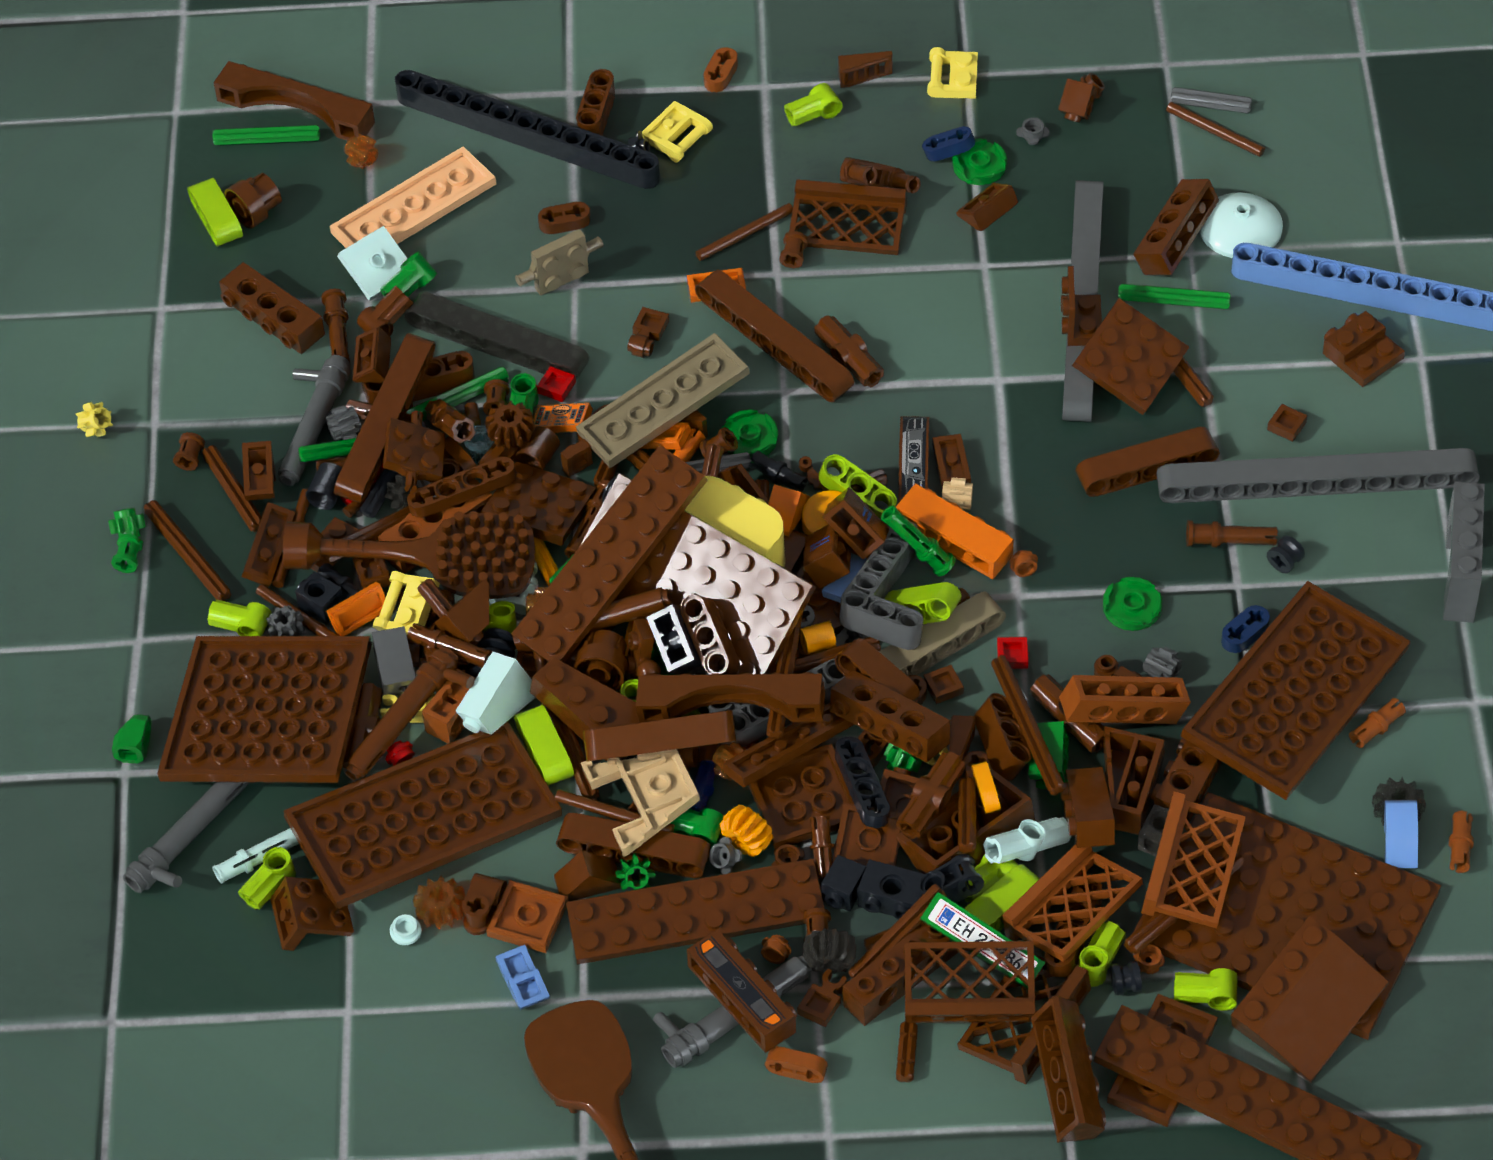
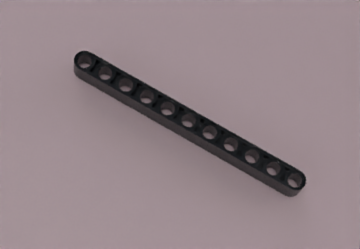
M403 70L395 76L397 98L399 103L404 106L640 188L651 189L660 182L658 157L651 152L412 70Z

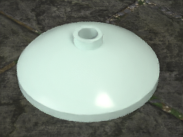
M1237 192L1218 197V203L1199 231L1201 238L1209 248L1218 254L1233 258V249L1240 243H1252L1274 248L1281 238L1283 221L1276 207L1266 199L1250 193Z

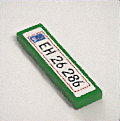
M939 892L935 894L920 917L921 921L953 942L1012 941ZM981 950L976 955L977 958L989 966L998 959L990 950ZM1006 950L997 951L1002 955ZM1013 950L1006 959L1019 970L1027 962V950ZM1035 955L1034 978H1036L1045 964L1044 961ZM1002 962L995 968L1009 979L1014 975ZM1028 968L1022 973L1027 979ZM1017 978L1014 981L1024 989L1028 990V986L1019 978Z

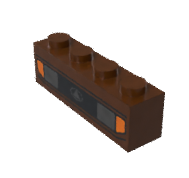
M717 929L687 949L688 967L765 1053L796 1033L797 1013L789 1002H783L780 999L774 985L769 980L764 981L761 978L754 963L749 958L744 959L735 942L730 937L725 938Z

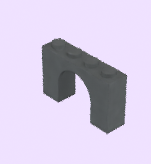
M1454 482L1446 530V549H1451L1444 594L1443 620L1474 623L1482 581L1485 484Z

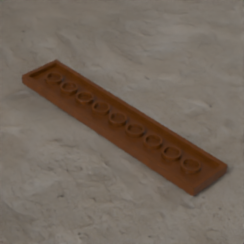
M1121 1005L1094 1056L1093 1062L1299 1160H1416L1422 1147L1124 1005Z

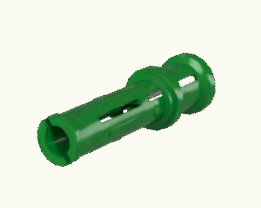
M889 506L883 511L881 520L916 550L917 558L921 562L926 561L933 568L935 575L939 577L944 576L953 568L956 557L952 553H946L935 538L924 535L895 506Z

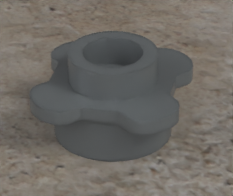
M1028 118L1022 123V127L1017 129L1016 134L1018 137L1025 138L1028 144L1036 145L1041 138L1049 135V129L1044 127L1042 120Z
M729 837L721 838L720 843L715 844L710 850V861L714 867L720 868L722 874L731 873L734 864L742 859L741 850L736 849L732 845V840Z

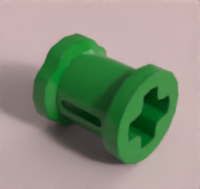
M121 535L117 540V554L113 556L111 564L114 569L120 572L132 573L138 567L136 559L138 552L142 551L144 544L135 535Z

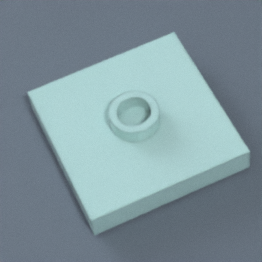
M384 226L342 250L337 255L369 301L382 293L380 288L401 270L400 266L408 259Z

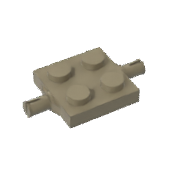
M580 229L531 251L532 262L529 270L516 275L515 280L520 287L534 280L535 289L540 296L554 291L560 286L589 273V253L602 248L603 242L599 236L586 242L585 235Z

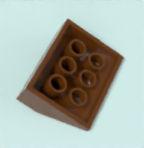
M1309 916L1231 1014L1232 1026L1311 1083L1387 987L1389 981L1335 933Z

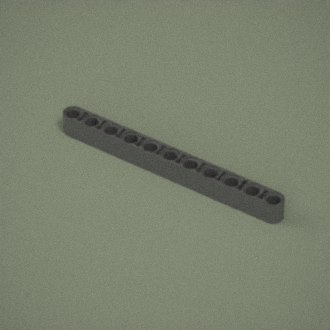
M1076 180L1071 266H1074L1075 295H1098L1104 181ZM1066 342L1062 420L1091 422L1093 380L1072 366L1085 346H1068V342Z
M1469 448L1177 463L1163 465L1156 472L1159 496L1166 503L1453 488L1454 482L1477 483L1480 479L1475 452Z

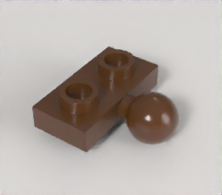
M634 619L632 632L628 634L629 651L628 656H625L628 662L626 674H630L631 679H639V676L661 675L659 664L651 660L654 636L646 619Z

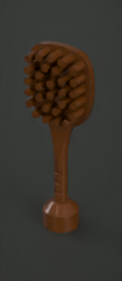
M472 511L464 515L462 512H456L454 517L444 519L436 531L429 537L404 541L323 538V535L311 522L287 521L283 537V565L285 569L309 570L322 556L396 560L427 568L433 574L434 579L440 583L439 586L443 590H448L459 596L466 595L473 587L486 579L489 583V599H499L517 596L529 586L535 564V540L531 526L523 520L521 515L510 516L504 512L495 514L492 512L478 513Z
M585 1000L555 1008L531 1022L524 1034L525 1048L532 1070L544 1091L555 1101L556 1106L567 1108L570 1113L575 1114L579 1110L587 1112L606 1136L617 1160H639L626 1131L620 1106V1096L624 1094V1089L630 1084L632 1078L631 1054L624 1032L613 1013L601 1002Z

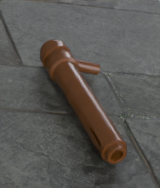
M659 587L613 601L589 633L649 616L672 605L673 601L670 591ZM513 636L514 644L519 653H533L537 673L547 664V661Z
M441 646L429 655L428 663H423L416 671L417 676L345 762L344 773L350 779L357 781L366 777L435 691H439L447 680L466 688H471L474 685L473 677L456 671L459 658L451 649Z

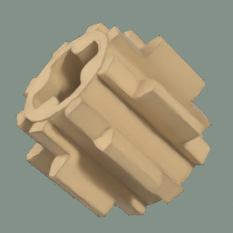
M952 477L951 482L944 481L942 499L957 504L962 510H971L973 483H966V478Z

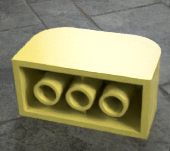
M705 476L708 481L686 507L685 511L780 566L785 567L784 527L781 515L764 500L756 499L747 494L739 486L731 485L717 477Z

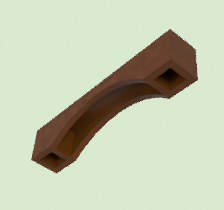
M228 61L214 81L218 102L238 108L266 104L299 108L323 120L337 138L360 145L375 123L371 103L324 90L317 86L304 84L290 78L274 75L267 71L254 69L244 64Z
M810 672L802 674L743 673L738 675H722L719 673L711 675L652 674L639 676L635 706L639 722L681 717L698 708L732 702L766 707L783 715L791 722H823L825 686L822 674Z

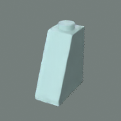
M496 652L491 653L474 680V685L469 688L456 709L457 714L463 720L462 724L465 728L474 733L482 731L492 735L536 698L530 693L532 679L516 659Z

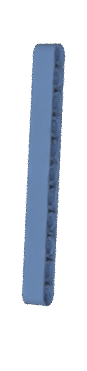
M1240 243L1233 249L1231 272L1233 276L1240 280L1493 331V292L1252 243Z

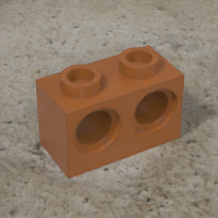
M456 669V671H459V672H461V673H464V674H466V675H469V674H467V673H465V672H463V671H461V670H459V669ZM448 680L422 710L425 731L447 744L457 738L465 727L456 709L469 688Z

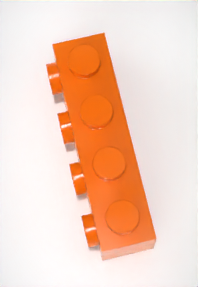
M915 483L896 506L897 510L909 521L915 523L924 535L935 538L946 553H952L957 560L992 580L1013 556L1014 539L1008 533L986 524L982 518L972 516L962 510L957 504L942 499L931 489L923 488Z

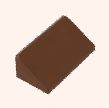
M993 183L960 208L956 214L976 230L983 231L1018 203V199L1012 185Z
M380 327L356 336L352 379L355 383L383 382L389 371L391 337Z

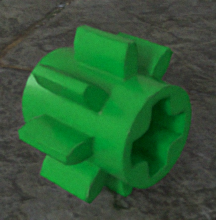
M135 507L113 511L115 519L108 521L111 534L118 533V537L124 534L141 536L140 529L146 527L143 513L136 515Z
M891 743L888 744L884 752L885 760L889 761L887 768L891 771L894 770V767H898L910 772H918L923 760Z
M633 853L632 859L628 861L625 859L620 860L623 868L616 871L615 874L617 878H625L620 885L622 890L628 887L633 888V890L650 887L648 880L655 877L656 874L654 870H646L651 863L649 858L640 861L636 853ZM634 869L640 870V873L637 875V879L631 878V875L634 873Z

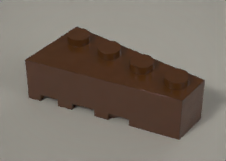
M555 657L532 677L530 693L582 740L583 730L639 723L635 701ZM628 756L619 757V759L626 760Z

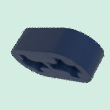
M962 126L927 138L923 142L922 148L929 161H939L969 151L973 148L976 141L971 129Z
M1257 605L1250 606L1230 621L1222 631L1221 643L1223 648L1232 653H1239L1260 638L1269 627L1270 615L1266 608ZM1251 619L1255 620V621L1250 625V620H1251ZM1239 634H1241L1240 640L1238 638H1235Z

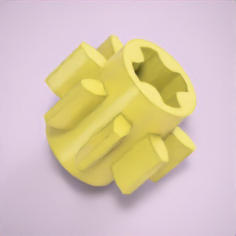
M103 402L83 404L84 411L76 413L78 417L77 428L86 432V437L106 435L104 428L113 426L111 423L112 412L103 407Z

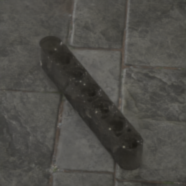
M420 292L414 299V303L405 312L406 321L417 329L545 374L551 366L575 375L577 380L590 359L588 353L577 345L428 292Z

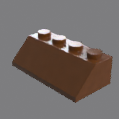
M990 769L1001 810L985 814L976 787V849L974 852L962 853L959 850V791L951 796L948 805L941 814L936 813L920 838L912 839L905 836L903 832L897 834L896 837L919 873L926 874L961 854L971 855L977 866L985 855L983 844L987 837L1018 829L1023 820H1035L1031 798L993 769ZM959 865V869L963 871L962 866Z
M1053 996L1031 1017L1057 1143L1094 1139L1105 1130L1106 1115L1104 1109L1100 1108L1099 1083L1097 1078L1093 1076L1091 1067L1092 1051L1090 1046L1086 1044L1084 1035L1085 1019L1080 1014L1077 1003L1059 996Z

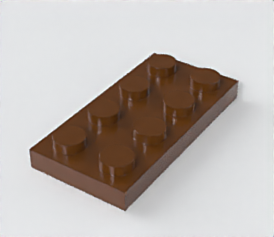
M1157 994L1147 1017L1206 1045L1218 1021L1217 1016L1161 994ZM1118 1074L1107 1096V1103L1166 1127L1169 1126L1179 1105V1102Z

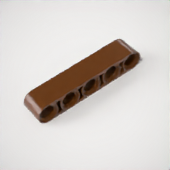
M1196 427L1085 459L1077 465L1076 473L1086 494L1090 497H1096L1156 480V472L1163 465L1214 462L1219 457L1220 452L1209 430L1206 427Z
M733 710L582 731L586 761L737 741Z
M567 813L565 815L556 841L557 847L564 852L577 855L583 850L614 859L615 863L622 864L621 859L628 861L632 859L633 853H636L640 861L649 858L651 863L646 869L694 879L700 878L703 875L711 850L710 844L701 838L660 830L629 855L623 856L612 829L626 823L580 813Z

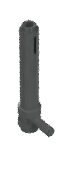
M330 356L324 362L321 371L296 368L293 370L294 380L316 381V389L278 470V479L286 486H293L299 482L308 462L300 461L298 449L301 446L317 443L325 425L326 416L331 411L336 398L342 394L345 382L351 374V364L343 356Z
M216 782L151 848L147 847L138 856V861H133L126 868V873L123 875L126 884L137 893L149 890L157 880L174 888L180 887L182 878L167 871L169 864L240 794L249 782Z
M803 956L798 958L792 957L762 979L764 981L769 980L774 985L777 995L781 997L807 979L812 969ZM723 1005L697 1023H689L681 1030L663 1012H658L653 1018V1021L669 1036L665 1041L666 1044L661 1046V1051L667 1062L674 1068L680 1065H687L692 1061L694 1055L700 1056L709 1050L710 1044L740 1025Z

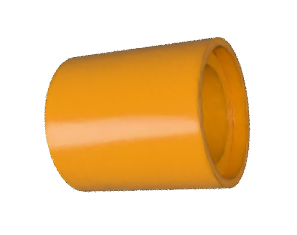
M830 621L800 628L799 638L806 655L836 647V637Z

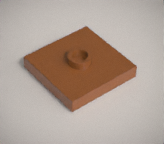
M509 880L486 930L487 937L518 946L525 944L526 948L547 953L566 910V902H569L568 896Z

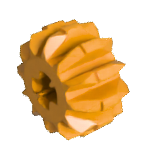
M739 804L731 811H728L720 823L722 835L729 837L732 840V845L740 849L742 854H747L751 857H755L762 851H765L770 845V841L774 838L773 830L767 824V821L759 813L754 812L751 807H745L744 805Z

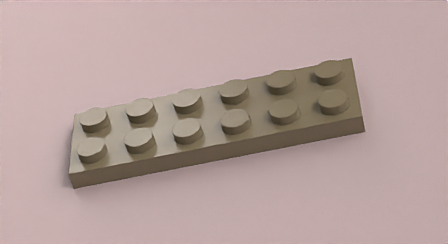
M714 333L577 425V433L591 445L592 450L611 468L749 375V368Z

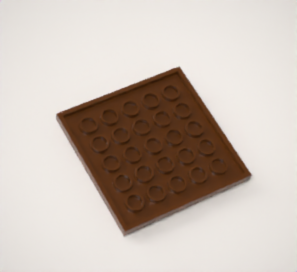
M196 636L157 772L160 782L338 783L372 647L370 636Z

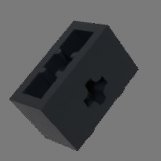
M672 604L647 616L648 623L669 673L677 675L686 674L696 667L703 666L681 616L680 606Z

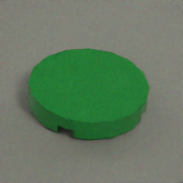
M978 138L975 139V145L969 151L952 157L953 170L959 179L968 184H991L999 180L1006 171V152L998 143L994 142L992 144L987 142V139Z
M749 409L738 411L725 420L726 423L723 427L733 432L738 441V449L733 452L728 451V454L747 452L750 454L751 459L757 450L765 455H769L776 447L778 428L770 415L766 413L763 415L758 413V410Z
M1125 577L1120 579V582L1115 584L1113 582L1107 587L1103 595V612L1107 620L1114 626L1124 630L1139 631L1149 628L1157 622L1162 613V596L1160 591L1158 592L1155 589V585L1150 581L1140 577Z

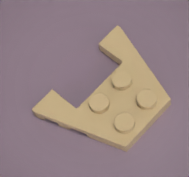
M677 749L639 754L637 758L620 760L617 757L607 759V762L593 764L592 761L581 762L583 772L592 790L622 778L637 807L640 818L612 829L623 856L629 855L700 801L698 791Z

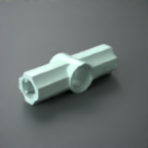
M1054 817L1041 822L1026 819L1021 821L1018 829L987 837L983 846L985 857L991 864H1000L1016 858L1022 861H1031L1037 852L1068 843L1071 836H1069L1068 822L1064 817Z

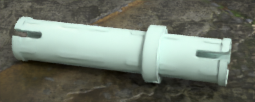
M291 828L247 850L240 849L236 851L235 856L212 867L218 881L223 884L225 881L243 872L247 874L254 870L253 867L263 863V856L265 855V853H262L263 850L281 841H284V843L276 847L288 850L298 845L299 842ZM255 855V858L235 868L233 867L235 864Z

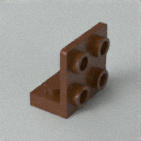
M1068 266L1067 276H1062V294L1066 295H1061V312L1063 316H1067L1062 317V334H1067L1068 346H1086L1102 323L1101 295H1075L1074 266Z
M285 877L270 898L282 950L294 951L306 936V933L351 936L354 932L348 905L336 909L319 879Z

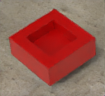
M550 366L537 385L538 394L564 402L576 383V377L571 373Z
M997 637V658L1000 655L1005 656L1012 669H1028L1027 637Z

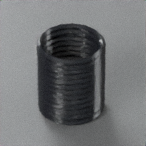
M331 462L320 464L306 492V498L313 506L323 510L334 508L339 498L338 495L334 494V488L342 469L341 466Z

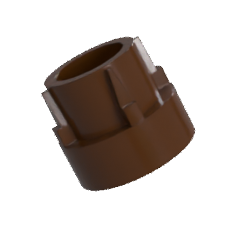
M263 172L253 178L249 177L246 180H239L224 192L225 198L238 221L248 229H253L268 218V212L282 202L277 186Z
M610 630L591 631L588 640L584 642L583 647L578 652L574 668L615 691L618 690L624 682L628 668V662L625 657L626 641L623 636Z

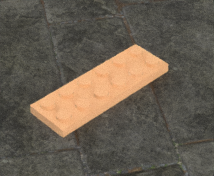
M463 146L330 225L331 234L347 248L384 226L398 244L495 186L496 177Z

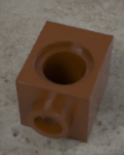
M1067 78L1058 109L1065 114L1064 119L1080 123L1081 118L1089 120L1098 88L1091 84Z

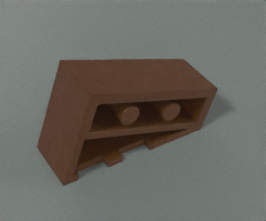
M1104 726L1106 784L1114 814L1115 830L1140 835L1151 802V794L1163 764L1165 740Z

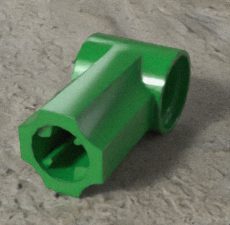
M418 251L400 266L401 270L385 283L380 290L385 297L396 285L409 297L417 288L420 289L428 284L437 275V272Z
M520 373L514 376L510 382V400H512L514 405L522 402L525 409H530L533 414L534 408L539 402L536 380L530 374Z
M709 808L702 809L701 812L688 809L671 823L675 825L674 833L701 838L707 841L712 848L717 844L721 835L720 823L724 816L720 812Z

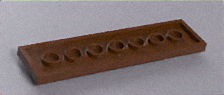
M659 445L512 632V635L547 662L555 657L565 663L708 479Z
M814 858L566 902L577 965L695 944L717 929L727 938L805 924L803 922V913L812 908H824Z

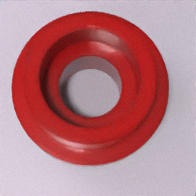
M401 740L393 743L387 750L386 762L394 766L412 759L415 755L412 750L413 745L410 741L402 742Z

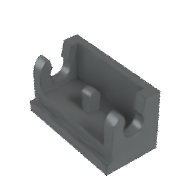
M405 626L372 632L373 649L383 695L402 694L416 677Z

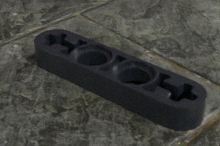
M855 737L840 738L836 743L835 760L860 819L868 827H884L889 821L890 805L865 747ZM859 769L863 770L865 773L855 774L852 773L851 770ZM870 790L874 793L871 795H865L860 793L859 791Z

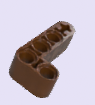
M455 351L432 357L412 401L440 395L474 379L475 373L472 356L466 351ZM383 382L361 383L368 404H373Z

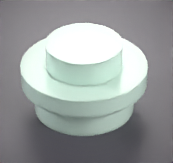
M404 914L398 916L390 926L391 938L399 945L415 943L422 933L419 921L411 915Z

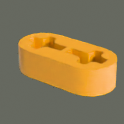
M987 761L972 765L975 783L985 814L1001 810L998 794Z

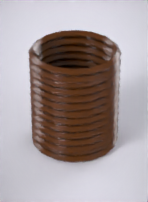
M537 426L534 429V433L531 434L530 442H524L516 453L517 462L544 470L560 446V440L550 429Z

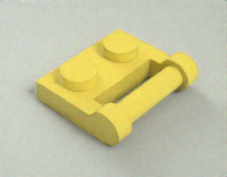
M940 47L932 48L929 53V60L932 64L931 81L927 86L928 95L935 98L976 99L978 52L945 51ZM942 64L950 65L949 85L941 82Z
M674 101L642 131L643 138L648 139L652 147L667 154L670 160L678 163L684 157V153L702 135H707L713 130V125L707 118ZM690 125L695 126L677 145L673 143Z
M392 571L389 578L391 584L380 615L375 618L372 627L381 631L405 626L406 635L409 628L413 627V623L425 627L431 607L418 592L417 587L429 578ZM430 578L439 588L440 583L434 578ZM402 586H405L406 589L394 621H390Z

